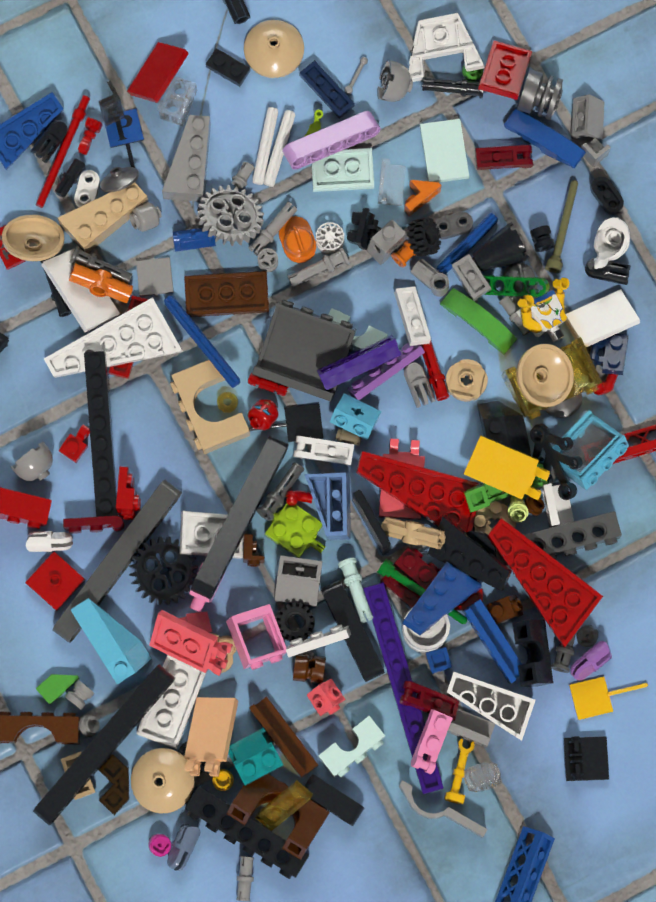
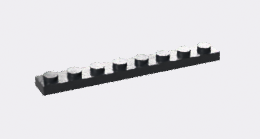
M106 352L84 353L96 517L118 516L116 510L117 491Z

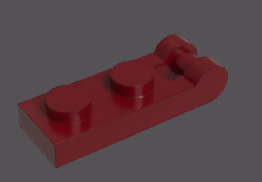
M532 146L476 148L477 170L532 168L534 166L533 159H531ZM517 154H522L523 159H517Z
M120 516L63 519V527L71 534L82 533V530L90 529V532H102L104 528H113L114 531L120 532L124 529V522Z
M411 681L404 682V694L400 697L402 705L412 706L427 713H430L432 709L452 717V721H455L460 700ZM413 692L417 693L416 698L412 697Z

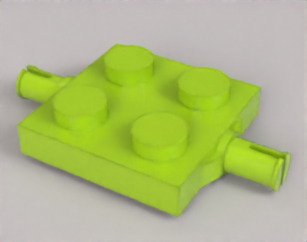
M286 503L282 510L278 513L275 512L271 526L265 532L266 537L297 558H300L305 550L313 547L320 553L326 547L316 540L318 532L323 527L322 523L297 505L292 506Z

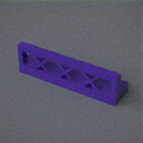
M392 335L317 370L325 390L327 391L400 356L401 352L397 346L396 339Z

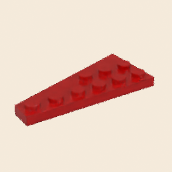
M364 451L360 453L356 470L357 474L436 526H439L442 516L446 515L454 525L460 527L465 532L472 530L476 511H469L464 492L481 483Z
M501 518L488 534V537L562 646L566 647L603 596Z

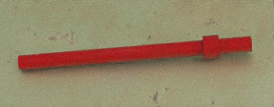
M83 95L78 108L74 109L73 119L68 128L67 135L61 144L36 202L38 207H44L80 122L84 120L85 110L90 101L88 96Z

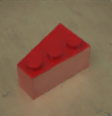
M0 487V519L14 524L25 523L28 524V527L40 529V526L47 525L52 500Z

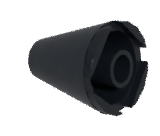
M512 222L508 223L472 253V259L481 272L530 259L529 255H523L526 249L516 229L511 230V227L514 226Z

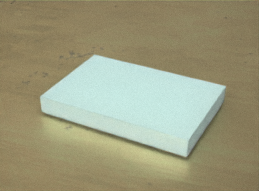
M460 119L420 124L428 181L447 182L469 179Z
M372 148L344 149L312 163L313 192L374 189Z

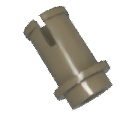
M339 427L335 439L339 440V442L343 441L359 447L362 438Z

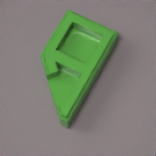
M51 674L36 690L51 705L80 678L77 675Z

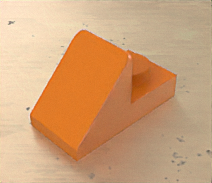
M410 180L409 186L416 196L413 194L405 201L404 211L410 217L441 192L442 185L439 182Z

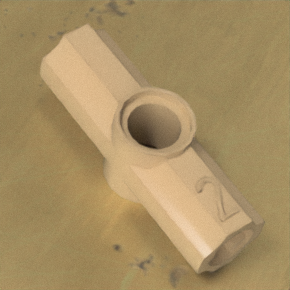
M385 517L381 524L386 536L401 539L402 542L407 544L441 549L445 543V531L426 527L419 522Z

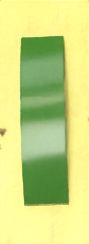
M454 288L440 303L455 317H460L489 340L488 343L503 355L506 354L517 340L492 314Z
M537 464L538 467L543 468L542 464ZM536 476L532 487H541L548 484V481ZM481 483L464 492L470 512L488 507L492 502L511 496L485 483Z

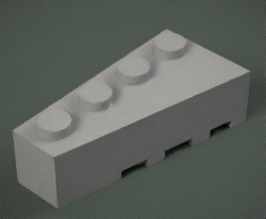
M189 115L162 190L163 199L200 202L201 198H204L211 129L210 116Z

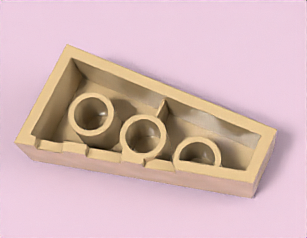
M134 182L125 189L110 192L58 217L60 226L80 249L89 253L130 220L129 215L133 209L148 202V197Z

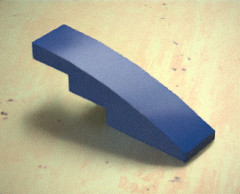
M517 109L512 112L504 123L506 129L522 136L525 142L540 148L541 153L572 168L577 166L586 153L585 150L563 135Z

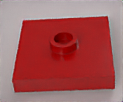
M53 552L25 583L53 609L58 611L86 580L57 553Z

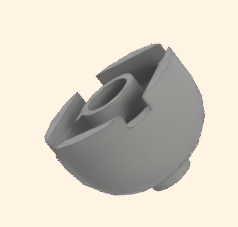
M391 60L387 61L379 77L382 83L381 87L378 86L377 96L378 99L388 102L400 101L407 92H411L413 81L410 80V73L403 64Z
M44 442L39 443L36 449L32 448L18 459L15 465L11 466L12 470L25 481L39 479L42 481L50 474L48 470L52 466L53 457Z

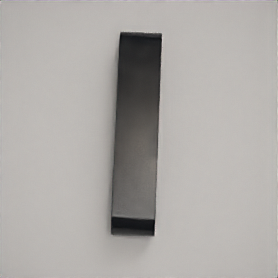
M335 581L321 588V593L336 624L343 627L349 626L351 635L344 640L364 681L367 682L384 674L385 672L341 581Z

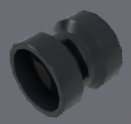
M544 225L530 231L532 239L535 240L534 247L536 252H544L555 247L554 239L550 237V226Z

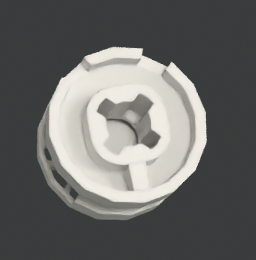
M333 222L322 224L316 232V245L318 249L325 254L338 252L339 248L344 244L343 229Z

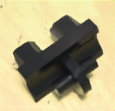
M363 208L362 212H353L351 222L353 225H359L358 230H349L347 234L349 243L358 245L362 250H367L369 240L382 229L378 227L379 221L374 219L375 215L369 212V208Z

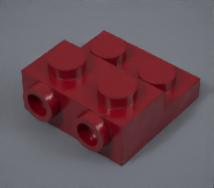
M408 547L393 566L396 567L395 570L426 590L437 576L439 568L432 562L427 564L423 561L422 553L416 548L411 550ZM387 576L381 578L380 582L384 583L390 591L410 608H413L420 599L419 595L391 576L389 578Z

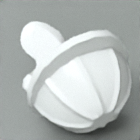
M612 217L606 219L600 225L594 239V249L598 255L594 259L595 269L603 268L607 265L608 261L618 259L629 248L630 232L623 220Z

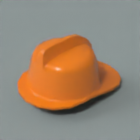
M297 216L291 217L279 230V238L286 256L291 261L305 263L315 255L316 241L311 227L306 220Z

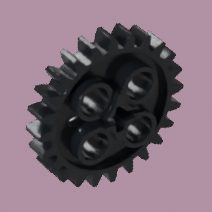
M161 536L158 537L156 543L152 538L150 539V546L147 543H143L144 550L136 549L139 557L132 556L136 564L129 565V567L135 569V572L130 573L129 576L135 577L136 580L131 582V584H138L139 587L135 591H143L142 599L149 596V603L156 599L157 605H161L163 600L166 605H170V599L174 603H178L177 596L185 599L184 591L190 593L191 589L188 586L193 584L192 578L197 576L196 573H193V570L197 569L198 566L192 565L196 557L190 558L188 554H180L179 539H175L171 543V537H167L164 542ZM168 551L174 554L172 563H168L165 559ZM157 553L160 555V561L156 557ZM148 559H152L155 563V568L152 571L146 568V561ZM162 567H167L168 571L165 572V574H160V570H162ZM176 571H179L182 575L179 583L173 580V574ZM156 579H160L163 584L159 591L153 586ZM167 579H168L169 583H171V586H172L171 589L168 588Z

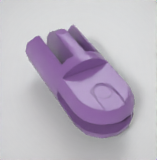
M599 641L571 666L570 674L574 679L578 681L584 680L612 658L607 643Z

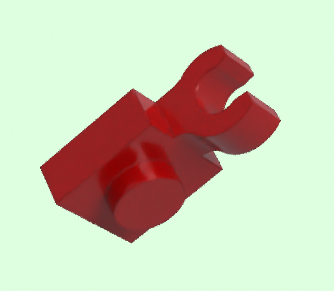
M83 424L76 437L69 434L58 451L77 463L88 448L84 441L90 435V428Z

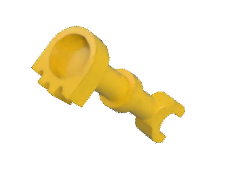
M460 739L458 742L460 754L457 767L453 770L454 779L451 791L446 792L444 800L463 805L465 795L460 794L459 791L462 778H465L466 775L464 770L468 754L472 752L475 746L474 742H471L470 748L465 749L462 746L463 739Z

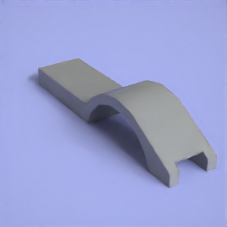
M402 780L399 787L412 810L419 816L428 819H438L445 816L477 836L484 837L487 831L486 828L450 807L443 812L435 814L426 813L421 810L413 800L412 785Z

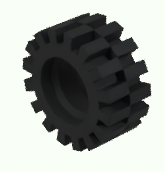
M429 217L410 222V226L407 228L409 231L407 236L409 237L408 243H411L410 249L413 250V253L417 254L418 257L437 253V250L440 249L439 245H441L439 240L441 234L438 235L439 227L436 228V222H433V219Z
M294 602L290 605L287 604L284 608H281L277 615V624L285 640L292 641L297 638L304 640L312 634L315 625L312 611L302 603L296 604ZM299 615L303 618L304 625L300 630L294 631L288 627L287 620L290 616Z

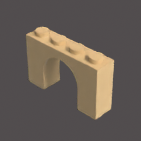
M210 360L171 375L173 380L170 382L174 394H179L181 399L178 401L182 413H187L189 418L185 420L190 432L194 430L197 438L193 440L197 450L202 449L205 455L250 436V431L242 412L222 421L210 422L201 418L195 411L194 405L198 394L210 386L225 381Z

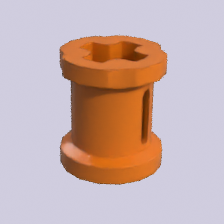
M407 240L396 253L393 252L391 254L392 259L402 268L406 266V262L413 255H417L410 249L411 243H408Z

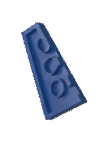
M53 92L0 124V162L6 170L44 132L47 126L64 111Z
M446 562L402 624L418 635H422L443 616L448 615L456 606L466 601L473 593L479 591L482 585Z

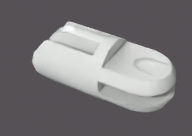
M30 532L26 548L29 552L68 550L73 545V538L71 534L66 532Z

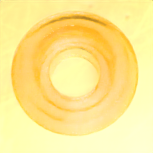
M231 392L222 393L217 399L218 408L224 413L233 412L238 406L237 397ZM225 399L231 400L230 405H225L223 402Z

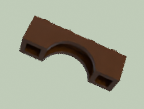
M0 712V743H16L19 736L25 730L32 727H43L53 734L58 744L80 745L79 722L81 718L76 717V713H63V716H54V713L42 712L41 716H33L32 712H20V716H11V712Z

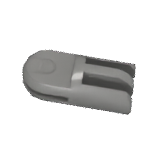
M411 362L404 369V377L416 408L421 407L420 400L423 405L428 404V398L431 403L436 400L423 367L417 362Z

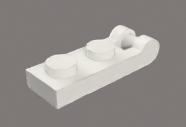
M296 436L297 448L294 450L293 457L351 466L354 444ZM306 444L312 445L311 452H304Z

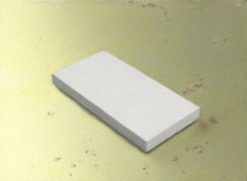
M74 248L44 261L41 266L83 331L87 332L119 317L120 313L109 296L97 297L89 291V288L69 281L70 273L75 264L69 263L75 250Z
M167 655L163 667L176 679L142 718L136 734L177 750L206 673Z

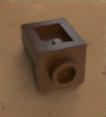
M244 534L243 563H247V566L258 567L260 563L265 562V556L252 555V553H256L257 541L253 540L252 534Z

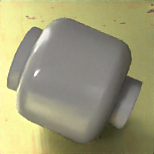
M150 202L135 207L129 215L133 228L141 232L157 227L160 222L159 218L162 217L158 206L155 207Z

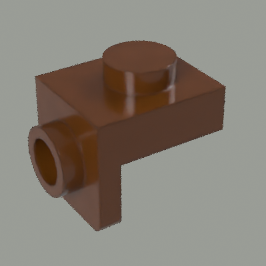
M516 595L507 596L486 605L496 624L523 615L522 602Z

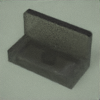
M107 81L109 97L98 101L102 119L106 126L124 118L121 99L111 81Z

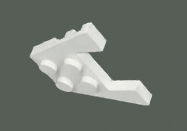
M458 13L418 21L413 43V53L409 61L410 80L416 82L425 78L424 60L457 53H464L465 69L467 72L485 68Z

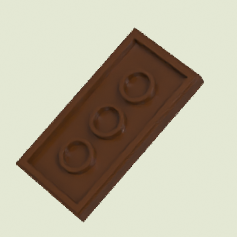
M267 271L184 276L186 313L190 317L269 312Z

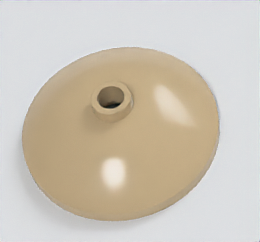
M267 20L257 24L248 33L244 42L245 59L251 69L261 76L268 78L284 77L295 71L300 65L304 55V42L298 30L291 24L281 20ZM275 41L277 45L272 46L270 43Z
M24 215L11 220L4 227L2 243L11 255L19 259L43 261L60 252L64 245V232L50 218L40 215Z
M539 344L529 348L522 355L517 366L516 378L522 395L530 403L539 407H552L564 401L569 395L573 386L574 372L568 356L560 348L550 344Z
M158 748L145 753L136 762L131 774V788L137 801L147 810L155 813L174 812L183 807L192 796L195 787V776H191L190 771L184 770L187 760L181 753L173 749ZM157 778H161L163 780V784L161 786L157 785Z

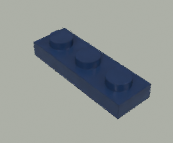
M315 60L299 73V76L339 119L355 106V103Z

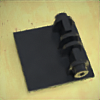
M574 736L564 738L566 781L609 780L607 736Z

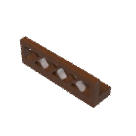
M267 696L256 705L253 704L249 707L251 713L301 779L319 766Z

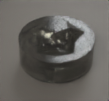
M583 625L579 628L576 638L580 645L591 647L597 642L599 635L594 626Z

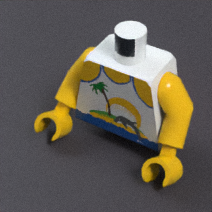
M567 278L555 279L553 281V287L557 291L552 290L536 299L531 295H524V299L518 300V306L522 308L516 313L522 319L523 327L533 332L536 337L548 333L553 342L564 337L558 326L567 320L564 307L565 292L563 291L569 287V280Z

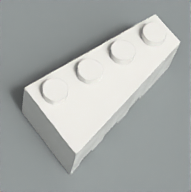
M456 672L452 673L446 691L522 741L536 701L535 699Z

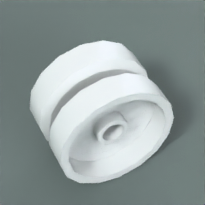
M447 614L422 635H418L405 625L402 626L404 641L410 648L421 653L434 651L443 646L450 630Z

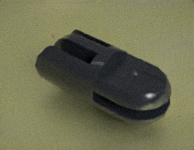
M61 120L52 121L30 150L33 154L36 153L39 159L42 158L44 163L49 161L66 137L68 128L65 122Z
M595 258L587 261L585 273L589 277L623 285L628 284L631 265L608 261L605 267L595 269Z

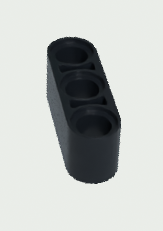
M314 774L310 776L301 790L303 795L323 806L326 810L351 826H354L365 809L362 805Z

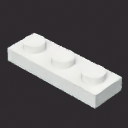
M416 287L395 289L394 295L409 345L429 344L431 337Z
M337 625L330 628L331 632L322 634V631L311 634L310 638L302 640V638L290 641V645L286 648L287 655L292 657L347 639L351 635L349 626Z

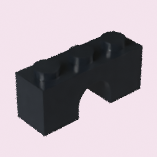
M528 619L512 623L515 644L524 646L528 655L526 664L518 665L521 687H538L552 684L553 675L545 620Z

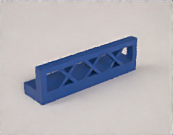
M481 599L462 610V612L467 617L470 625L507 682L512 684L519 677L518 665H522Z
M523 826L495 902H503L504 898L508 895L511 899L510 902H532L555 838L544 832ZM528 833L534 834L532 843L527 846L525 841ZM525 854V863L519 866L518 860L520 856ZM517 875L518 882L512 887L511 879Z

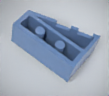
M347 473L304 474L327 538L329 540L351 539L349 475Z

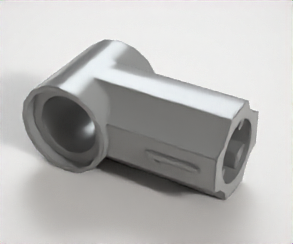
M424 259L419 260L414 265L411 274L431 289L435 296L442 297L448 293L449 279L445 274L439 273ZM439 281L445 283L443 288H437L434 285Z

